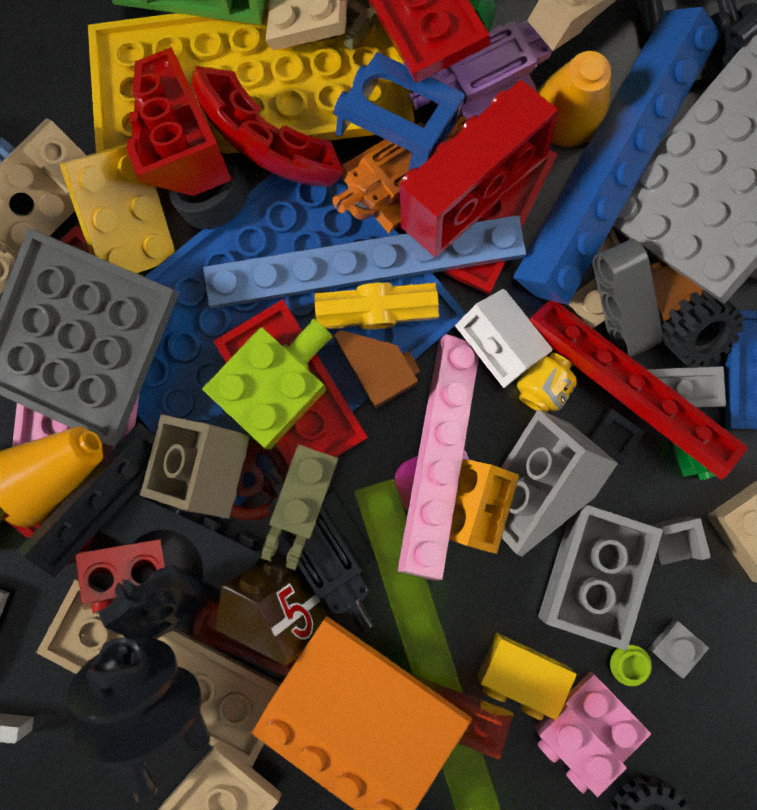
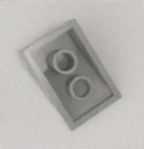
M538 409L501 467L504 470L519 475L502 539L517 555H525L593 500L618 463L572 424Z

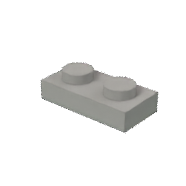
M723 367L647 369L696 408L726 406Z

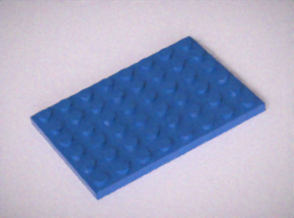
M272 173L249 192L245 206L234 219L220 227L203 229L145 276L179 291L139 392L137 416L154 436L157 432L161 414L250 435L202 390L226 364L213 341L282 299L301 330L304 331L313 318L316 320L314 293L357 290V287L361 286L355 285L212 309L208 302L203 267L399 235L396 230L388 234L374 216L366 220H359L348 209L344 213L338 212L339 206L337 208L334 207L333 197L349 189L341 177L332 186L316 187L301 184ZM432 273L373 283H391L393 286L436 283L439 304L438 319L396 323L393 327L368 330L361 329L360 326L327 329L333 337L316 354L352 412L366 402L369 397L337 344L334 334L342 330L395 344L399 347L402 354L409 351L414 360H416L438 342L443 335L450 332L466 315V312ZM250 435L247 454L242 465L236 489V498L232 505L231 513L267 484V481L263 478L265 474L271 473L273 476L271 472L273 469L278 467L281 472L288 466L276 444L271 450L264 448Z

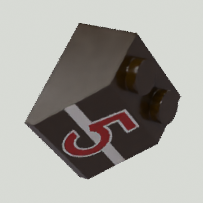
M273 556L270 561L266 559L261 560L222 586L215 630L286 666L304 651L323 620L329 616L301 569L298 567L295 570L286 567V559Z

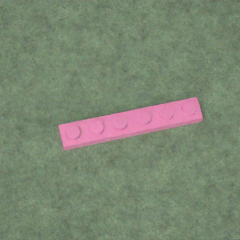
M448 334L443 335L438 342L398 572L431 580L443 579L479 356L466 340Z

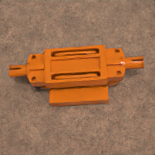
M466 117L458 119L446 141L449 142L461 132L467 120ZM421 122L416 124L422 128L426 126L423 125ZM384 139L343 164V173L340 177L345 181L349 189L333 197L334 207L337 208L339 206L337 211L340 213H344L348 209L359 220H366L374 216L388 234L400 227V183L409 171L412 152Z

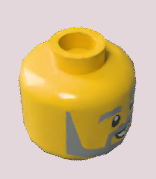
M551 353L549 357L544 356L528 368L518 379L517 388L521 393L519 399L535 411L539 409L547 413L548 410H560L577 385L576 376L570 370L572 363L557 353Z

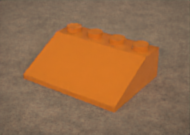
M326 617L269 702L252 734L354 810H415L470 724L472 717L335 621Z

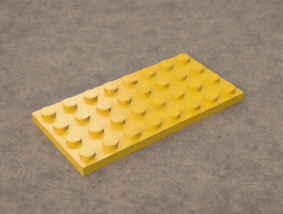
M268 1L261 25L179 13L89 24L88 36L96 153L127 144V139H131L132 126L129 118L130 112H134L135 98L132 94L135 61L172 47L194 95L192 79L196 66L235 71L245 91L261 107L259 115L278 129L286 125L300 133L330 141L376 135L353 123H350L341 137L336 135L338 116L334 115L335 104L343 91L348 93L353 87V81L360 66H367L377 52L397 62L404 63L379 19L372 28H368L367 34L362 43L359 44V47L355 50L347 48L344 44L345 36L355 19L349 16L346 21L345 34L337 35L334 39L328 37L272 50L266 41L270 1ZM378 79L377 86L367 100L415 124L412 104L408 97L410 90L390 80ZM203 112L220 152L225 154L240 153L219 134Z

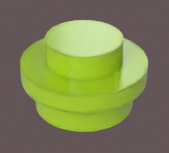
M629 644L627 651L620 648L614 651L610 659V669L613 676L620 683L626 686H638L648 679L652 663L645 650L637 645Z

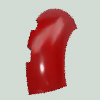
M201 66L195 67L192 87L200 107L213 127L237 151L262 168L301 184L328 187L332 186L339 179L343 170L330 140L311 137L286 125L278 129L259 115L261 107L245 91L235 71Z

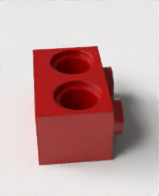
M160 539L77 553L75 557L83 610L92 609V614H98L99 611L112 604L113 599L117 597L115 587L118 582L123 584V579H128L135 585H141L135 582L131 576L133 570L137 567L147 566L154 572L165 568ZM100 573L109 575L114 581L112 587L105 592L92 590L89 582L93 576Z

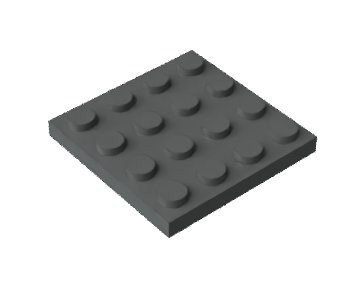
M28 228L0 300V395L70 428L84 427L96 433L101 442L109 446H116L122 438L179 291L37 230Z

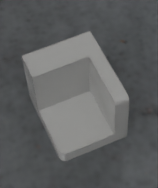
M683 516L649 524L663 530L655 556L656 564L664 565L689 558L699 560L710 558L701 518Z

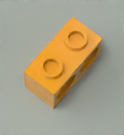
M462 458L449 540L497 554L519 475L490 464Z

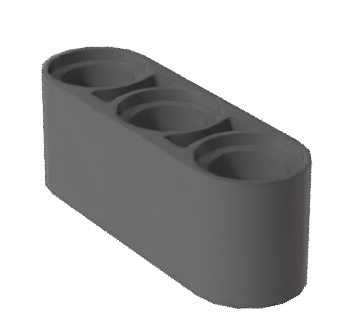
M630 239L596 254L593 258V269L609 341L631 358L661 344L663 341L662 326L650 263L644 247L639 241Z

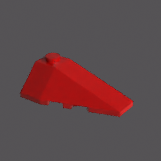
M172 47L135 61L132 87L135 104L134 112H130L129 122L132 126L131 139H127V152L139 181L192 196L231 181L218 144Z

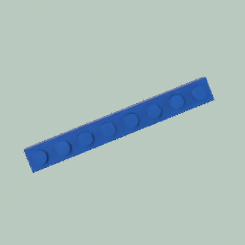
M703 7L665 10L609 107L607 115L597 128L513 276L516 281L535 297L566 305L571 301L592 264L594 256L601 248L721 35V32Z

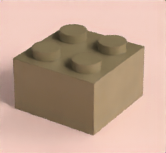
M161 414L140 495L186 511L229 518L236 498V489L242 465L246 458L250 435Z

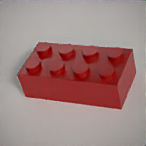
M521 79L508 91L506 89L501 90L484 112L479 116H471L463 125L461 132L449 142L443 141L433 151L430 159L419 168L414 167L405 174L400 183L401 228L433 257L439 256L548 157L558 109Z

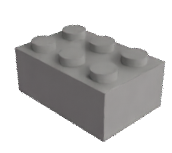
M585 505L567 521L538 617L547 625L627 651L663 530Z

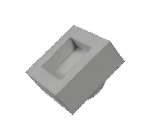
M675 619L668 624L648 648L649 651L683 679L709 649Z

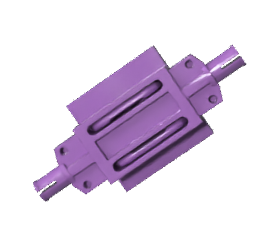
M514 20L504 26L499 25L491 29L489 33L491 46L429 76L465 94L459 114L460 117H466L468 120L473 115L479 116L490 106L494 97L501 90L506 89L508 91L520 79L538 92L529 74L532 73L537 64L549 59L552 49L527 20L518 25ZM415 92L408 94L410 103L413 104L415 110L430 102H433L436 108L439 105Z

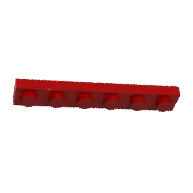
M548 301L530 318L532 324L551 348L569 360L721 480L730 473L749 448L560 303Z

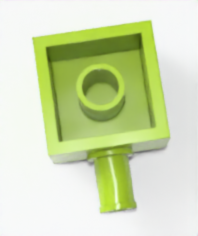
M313 318L311 323L289 346L286 344L282 346L260 327L202 390L264 448L271 450L327 390L324 384L307 370L309 368L307 363L333 336Z

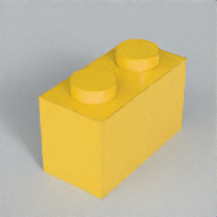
M496 632L477 674L480 684L485 686L483 689L485 694L501 702H505L507 697L521 703L520 710L539 720H542L544 715L555 720L558 719L577 676L569 666Z

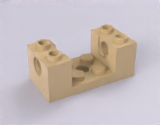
M48 118L0 163V294L6 287L28 228L50 236L75 211L59 163L86 155ZM16 193H26L33 199V208L29 213L20 215L10 209L9 200Z

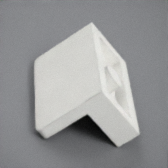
M504 289L475 304L455 325L503 388L511 384L528 368L552 352L548 342Z

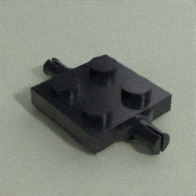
M171 564L168 567L153 572L148 580L141 585H135L128 579H123V584L118 582L115 587L117 597L113 599L112 604L99 611L98 614L105 628L124 637L158 639L175 629L182 630L186 634H192L191 630L195 632L198 628V620L194 616L215 600L208 587Z

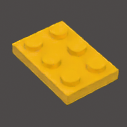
M127 144L59 163L90 254L132 272L139 273L159 266L175 253L156 186L139 181L127 152Z

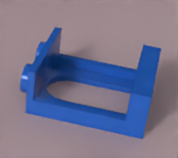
M377 52L367 66H360L348 93L343 91L337 99L334 107V115L338 116L336 135L341 137L350 123H353L411 151L412 156L408 170L414 167L419 168L431 158L435 148L443 141H446L458 121L465 94L431 77H427L415 84L404 64ZM378 79L390 80L439 104L424 128L367 100L377 86Z

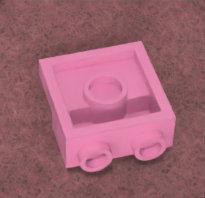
M591 671L569 692L557 720L545 716L534 727L542 738L537 745L553 763L561 758L570 768L566 773L570 781L583 794L590 789L597 797L627 768L623 762L651 735L641 722Z

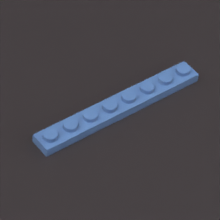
M518 215L475 222L436 258L409 234H402L206 266L203 269L209 306L215 309L524 258L526 251Z

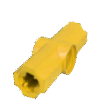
M381 282L358 286L357 290L314 293L316 320L326 330L355 326L368 330L393 327L396 323L433 320L439 317L436 283L393 286L391 283Z

